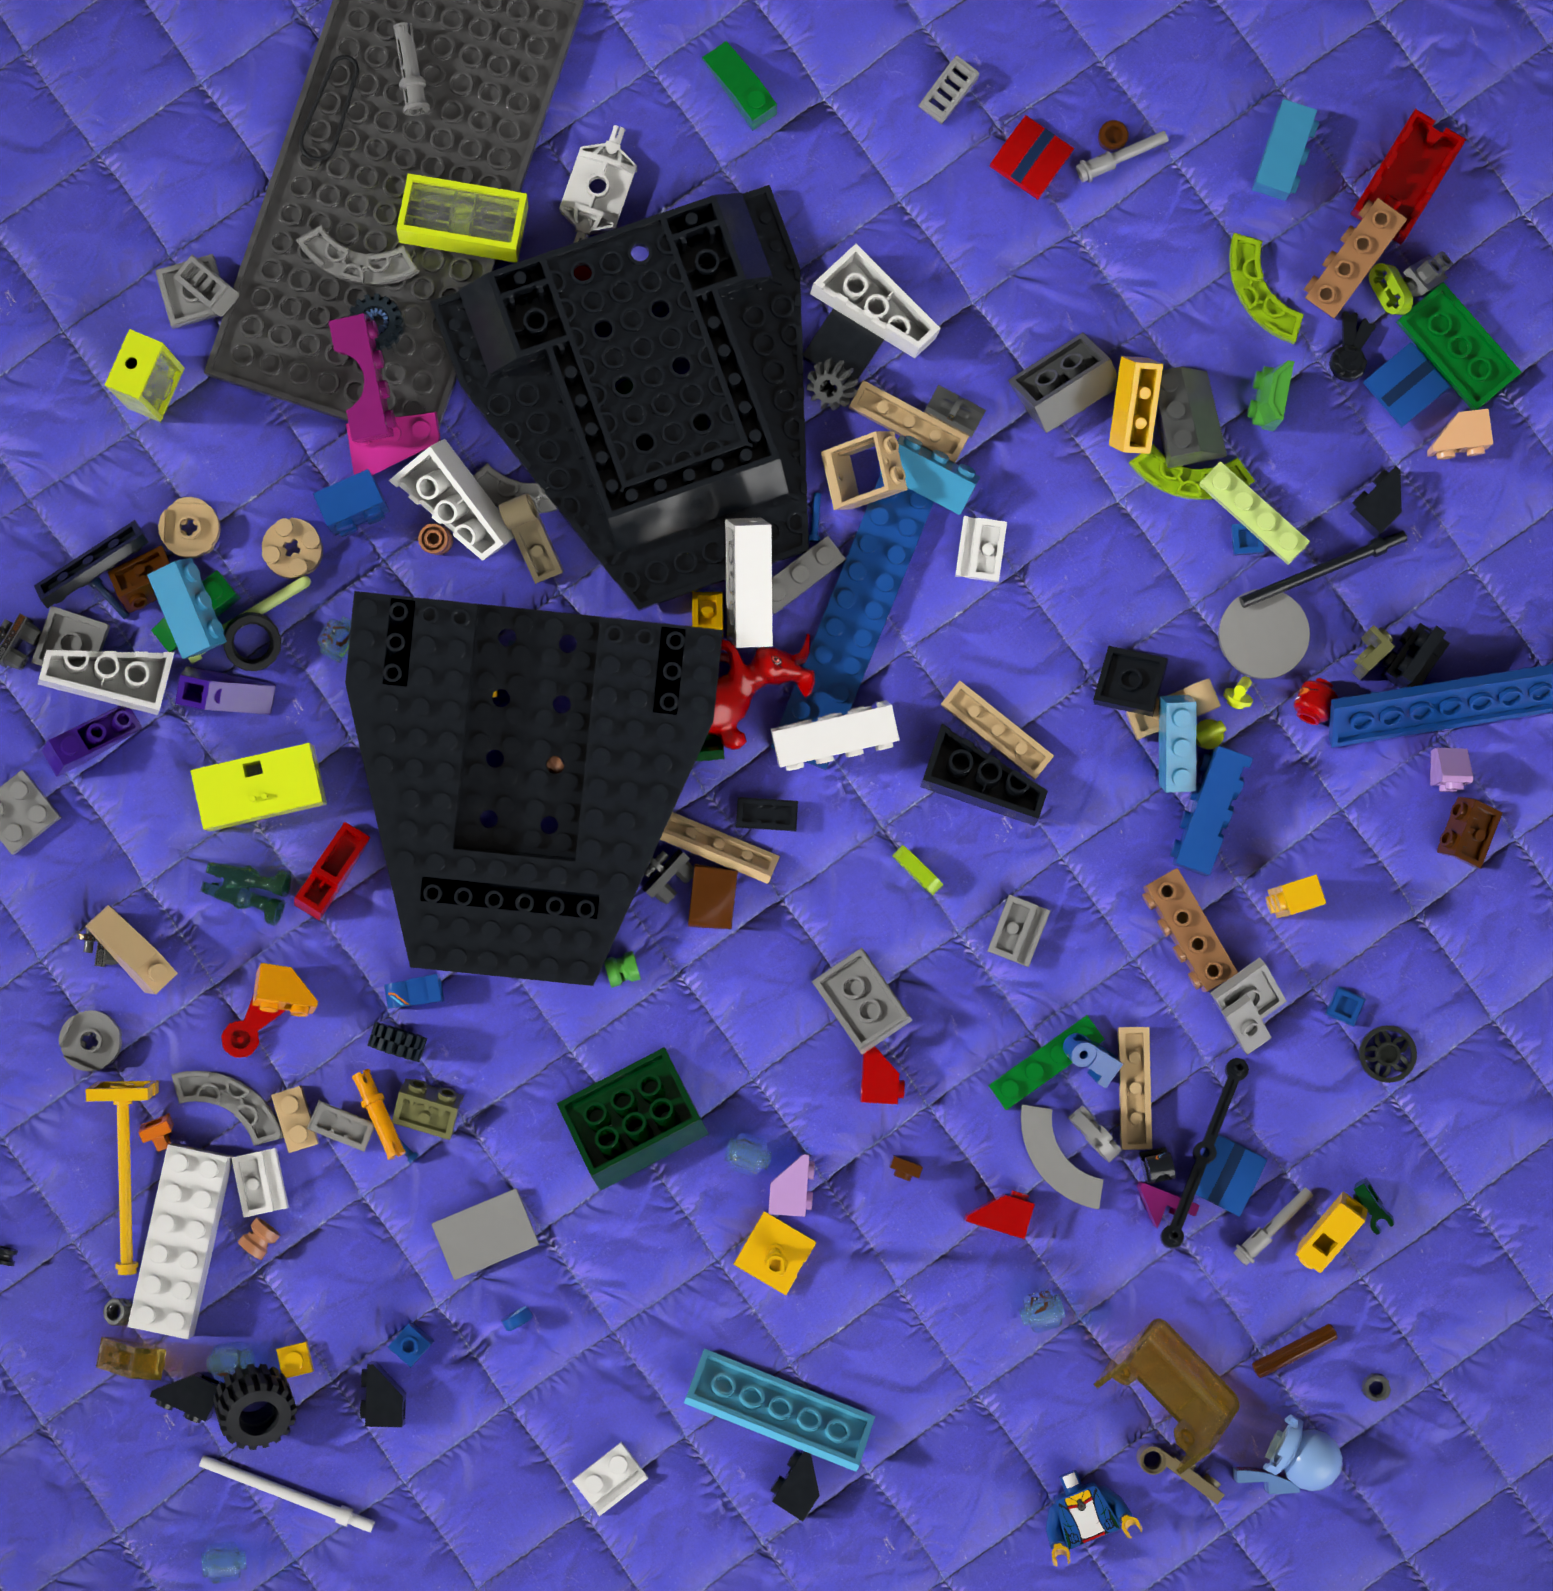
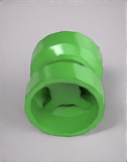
M633 951L624 953L620 958L609 957L605 959L604 964L611 988L620 986L623 981L629 980L634 982L641 980Z

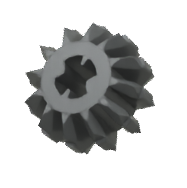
M832 358L827 359L825 364L818 362L814 366L815 371H811L808 374V379L811 382L807 385L806 390L815 392L811 397V401L820 399L821 409L826 408L828 404L833 411L837 410L840 405L846 407L850 403V398H854L857 394L854 386L857 385L858 379L850 377L854 371L853 368H848L847 370L843 368L844 360H840L836 365Z

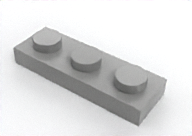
M828 536L772 577V613L774 615L846 561L845 557Z

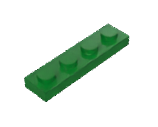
M1088 1015L1082 1017L988 1085L1005 1110H1008L1073 1063L1063 1051V1043L1069 1035L1080 1033L1098 1044L1105 1040Z

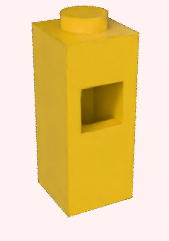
M1343 1191L1299 1242L1296 1252L1299 1261L1309 1269L1314 1268L1321 1273L1366 1221L1368 1209Z

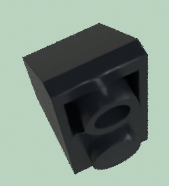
M1397 466L1390 472L1384 469L1372 481L1376 485L1369 494L1364 490L1352 502L1355 508L1350 515L1375 538L1382 534L1402 513L1401 473Z
M370 1361L367 1364V1369H362L361 1387L366 1388V1400H361L360 1418L365 1419V1427L402 1428L405 1425L406 1392L377 1361Z
M197 1372L152 1390L150 1397L157 1399L155 1404L164 1409L172 1411L173 1408L185 1412L183 1416L190 1421L200 1423L203 1420L206 1422L212 1417L215 1410L213 1398L214 1394L218 1393L216 1388L220 1382Z
M796 1449L787 1463L791 1467L785 1477L779 1475L770 1491L774 1493L772 1496L773 1503L803 1522L820 1494L811 1454L803 1450L800 1452Z

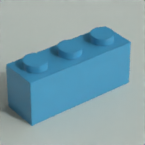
M1286 99L1282 100L1252 187L1253 191L1286 201L1290 193H1296L1301 179L1300 176L1296 175L1299 165L1305 166L1310 149L1305 146L1308 137L1314 138L1319 121L1314 120L1317 113L1316 109Z
M901 435L897 441L902 467L906 475L907 488L961 515L980 476L976 475V471L968 465L953 463L945 453L939 450L931 451L923 447L920 440L912 436L904 437Z
M192 558L174 561L147 574L182 659L201 655L227 642L223 626L216 617L211 598L203 586L199 569L194 564Z
M1190 695L1159 696V785L1166 793L1196 791V701Z

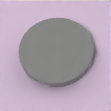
M1258 589L1248 591V592H1246V593L1240 595L1239 597L1244 596V595H1246V594H1249V593H1251V592H1253V591H1256V590H1258ZM1280 593L1246 608L1242 607L1239 597H1237L1223 613L1218 629L1219 645L1229 663L1240 671L1241 674L1255 679L1276 678L1297 666L1304 657L1310 640L1309 623L1301 606L1285 593Z

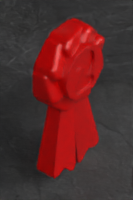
M252 996L244 1020L229 1023L221 1035L224 1050L235 1058L252 1055L259 1044L258 1031L286 1010L278 1009V1012L261 1011L260 1006L252 1005Z

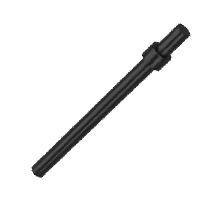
M1401 530L1384 538L1379 536L1369 540L1368 544L1241 596L1239 597L1240 603L1243 608L1249 607L1372 555L1374 557L1387 553V549L1406 542L1407 535Z

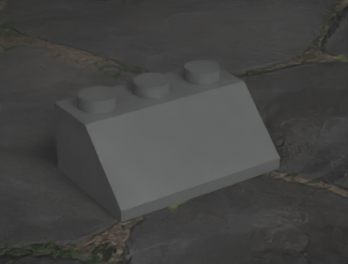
M1082 332L1009 379L1008 382L1032 419L1048 433L1077 413L1084 411L1102 397L1109 395L1117 388L1118 375L1111 359Z
M1186 367L1162 370L1156 421L1167 468L1227 457L1207 371Z

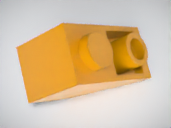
M266 963L259 965L256 972L253 1006H260V1010L265 1012H278V1009L290 1011L291 1015L306 1017L308 1014L314 1013L318 1001L292 967Z

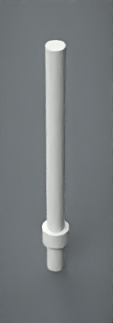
M203 1455L199 1466L334 1518L336 1519L335 1523L347 1527L349 1524L370 1533L374 1527V1520L353 1513L354 1509L347 1506H335L206 1455Z

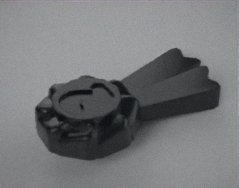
M1344 311L1341 315L1342 347L1337 348L1332 353L1329 366L1336 378L1352 382L1362 377L1365 372L1367 360L1361 348L1376 325L1369 324L1368 320L1364 318L1356 332L1358 314L1353 313L1350 315Z

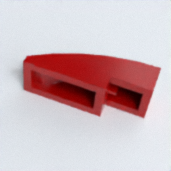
M344 822L295 896L294 906L320 921L360 858L370 837Z

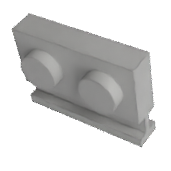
M1009 894L987 952L1029 967L1051 910Z

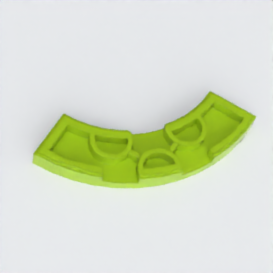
M1233 233L1230 244L1229 266L1232 283L1241 304L1252 319L1264 330L1283 341L1295 344L1304 314L1283 304L1268 289L1261 268L1260 255L1263 241Z
M1154 444L1151 447V454L1141 453L1128 463L1141 478L1165 493L1193 500L1214 499L1199 486L1200 482L1213 468L1191 469L1183 467V465L1167 468L1165 456ZM1238 457L1224 464L1246 485L1250 486L1255 482Z

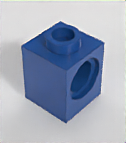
M411 1321L388 1348L411 1368L433 1344L434 1340Z

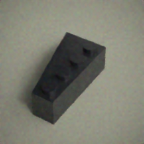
M941 724L920 785L921 788L1035 826L1040 817L1048 790L1015 769L1012 770L1001 763L993 755H988L980 750L971 741L958 736L944 724Z

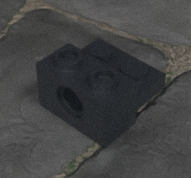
M1422 623L1417 624L1414 628L1408 626L1399 638L1402 645L1398 651L1394 652L1392 650L1383 661L1382 666L1385 669L1381 676L1399 688L1422 685L1450 644L1443 638L1447 632L1438 626L1429 629ZM1413 650L1415 653L1411 656L1407 654V651Z

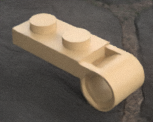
M1210 678L1167 695H1190L1196 701V717L1221 707ZM1159 699L1157 700L1153 717L1126 712L1136 740L1159 732Z

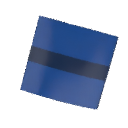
M1412 342L1401 349L1363 382L1401 428L1450 388L1448 383Z
M1218 1134L1214 1145L1217 1151L1216 1157L1211 1163L1206 1165L1196 1195L1240 1217L1261 1176L1267 1158ZM1203 1148L1200 1154L1203 1157H1208L1209 1151Z

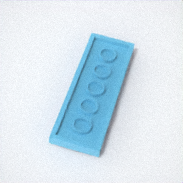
M705 1348L684 1404L857 1472L875 1419V1416Z

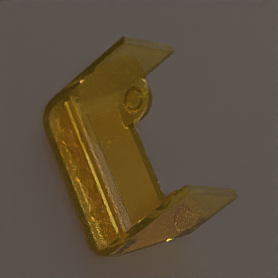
M1159 1318L1147 1324L1112 1358L1093 1384L1098 1389L1111 1378H1114L1123 1385H1130L1137 1379L1178 1421L1174 1428L1175 1441L1187 1453L1176 1469L1179 1474H1182L1212 1452L1240 1408L1239 1399L1235 1392L1166 1321Z

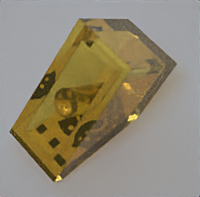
M101 1337L96 1368L130 1379L161 1380L162 1371L165 1367L166 1349L145 1343Z

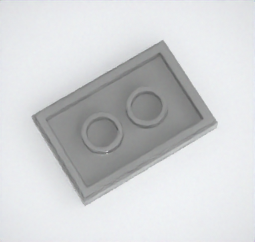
M860 948L812 981L861 1055L912 1021L863 948Z
M517 1188L431 1224L454 1280L540 1245Z

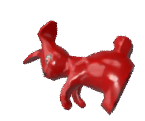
M806 634L805 643L799 653L791 655L775 647H760L757 649L749 665L743 662L738 650L730 641L722 639L721 650H725L727 653L720 654V662L727 663L730 670L728 674L718 678L714 721L708 734L717 735L725 748L730 750L740 749L747 740L745 733L738 730L737 724L745 717L754 694L766 685H780L793 681L798 685L805 697L810 696L815 684L814 671L799 666L806 663L809 656L810 634Z

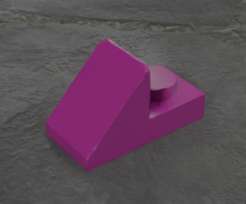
M1139 1181L1137 1185L1138 1191L1153 1226L1158 1228L1166 1206H1170L1168 1213L1174 1215L1180 1197ZM1192 1202L1188 1214L1196 1216L1200 1205Z

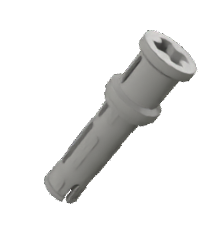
M407 22L397 23L393 26L402 73L399 89L403 91L405 106L403 107V113L407 116L423 115L430 111V105L426 103L424 88L426 87V81L420 76L413 25Z

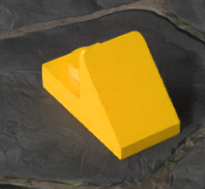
M692 592V627L723 630L722 592Z

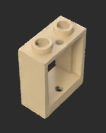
M875 431L821 451L834 510L855 509L908 490L905 481L906 475L899 454V444L894 431ZM875 446L884 487L859 495L850 455Z

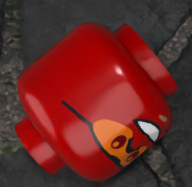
M1317 678L1316 681L1304 682L1293 704L1297 711V717L1311 725H1318L1328 721L1330 718L1331 700L1338 699L1337 693L1332 689L1333 685L1321 678Z

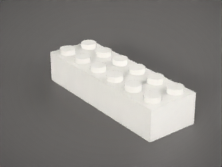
M175 1143L167 1145L127 1327L183 1339H190L194 1336L231 1170L232 1155Z

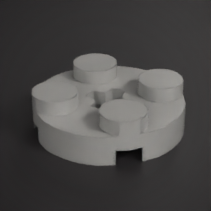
M94 1010L80 1012L70 1017L60 1031L59 1045L64 1055L63 1057L69 1065L81 1071L105 1069L115 1061L120 1053L122 1030L112 1017L103 1012ZM93 1032L96 1034L98 1045L92 1046L89 1050L85 1048L87 1043L83 1041V1037L85 1035L90 1036Z
M1083 1105L1068 1117L1078 1131L1081 1130L1088 1143L1108 1163L1122 1151L1110 1133L1102 1125L1099 1126L1096 1123L1094 1117Z

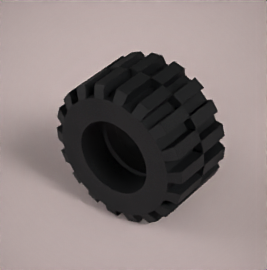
M260 1363L259 1367H255L254 1364H247L245 1369L238 1367L234 1369L235 1373L233 1375L228 1373L224 1377L225 1383H219L216 1388L218 1393L214 1394V1409L223 1436H226L227 1441L231 1444L236 1442L237 1447L242 1449L245 1446H249L250 1450H256L257 1446L261 1445L263 1448L270 1447L269 1443L273 1441L275 1443L279 1442L282 1434L287 1435L291 1431L289 1425H294L296 1420L297 1408L289 1383L283 1373L279 1374L278 1369L275 1367L268 1369L267 1364ZM254 1402H267L265 1406L256 1411H243L245 1407Z

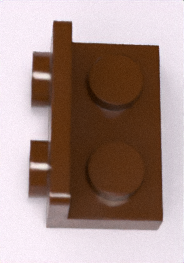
M162 545L108 571L116 594L128 613L142 609L157 600L147 574L171 563Z
M1458 797L1451 808V815L1440 837L1437 852L1442 855L1452 856L1472 867L1481 869L1503 812L1476 799Z

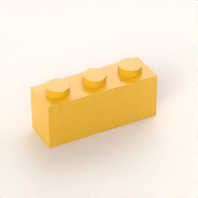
M1121 356L1109 446L1126 453L1151 454L1163 370L1162 363L1150 358Z
M1317 874L1268 889L1269 896L1265 897L1269 912L1271 914L1275 913L1276 918L1293 915L1326 904Z

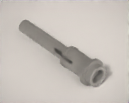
M1162 131L1114 153L1107 151L1088 161L1080 160V164L1076 166L1078 177L1081 182L1088 181L1090 183L1093 181L1092 178L1116 169V164L1168 142L1167 134L1165 131Z
M1305 1187L1263 1229L1258 1227L1241 1246L1237 1244L1235 1246L1237 1249L1233 1254L1245 1266L1249 1263L1253 1264L1255 1262L1253 1259L1269 1243L1273 1242L1271 1237L1313 1197V1194Z

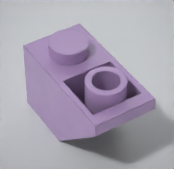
M1435 748L1431 750L1430 786H1438L1439 792H1457V790H1464L1465 785L1473 783L1468 749Z
M802 1154L770 1182L769 1214L805 1217L806 1210H812L813 1192L807 1191L808 1179H814L815 1161H809V1154Z

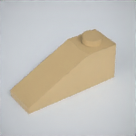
M109 905L86 925V928L144 993L157 994L178 974L166 959Z

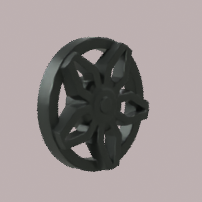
M1380 1026L1372 1029L1365 1035L1359 1047V1060L1363 1070L1371 1078L1380 1082L1392 1083L1404 1079L1413 1070L1417 1059V1050L1413 1039L1407 1032L1395 1026ZM1386 1030L1397 1032L1402 1036L1395 1038L1391 1042V1037ZM1379 1032H1381L1385 1038V1042L1383 1043L1379 1041ZM1374 1035L1377 1047H1366L1368 1041ZM1406 1039L1404 1045L1401 1047V1049H1399V1047L1396 1045L1397 1042ZM1408 1047H1410L1411 1051L1410 1062H1408L1405 1056L1401 1055ZM1375 1051V1057L1365 1056V1052ZM1366 1060L1370 1062L1378 1061L1375 1065V1073L1368 1067ZM1399 1060L1403 1062V1064L1406 1066V1069L1397 1066ZM1383 1065L1386 1067V1069L1383 1072V1074L1379 1076L1380 1066ZM1391 1066L1394 1070L1402 1072L1398 1076L1386 1078L1391 1072Z

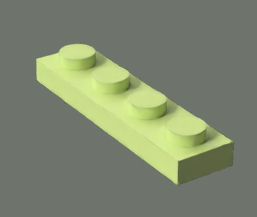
M1221 461L1200 482L1199 486L1287 565L1309 545L1310 541Z

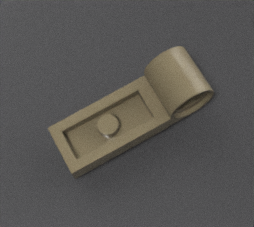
M526 493L499 504L501 517L509 530L511 529L535 584L563 573L562 564L530 495Z
M1146 1443L1138 1449L1136 1460L1146 1473L1156 1475L1168 1467L1217 1505L1224 1497V1494L1218 1489L1221 1483L1207 1473L1204 1477L1200 1476L1194 1471L1197 1465L1182 1454L1178 1459L1153 1443ZM1150 1451H1156L1159 1453L1158 1463L1152 1467L1146 1466L1144 1464L1145 1455Z

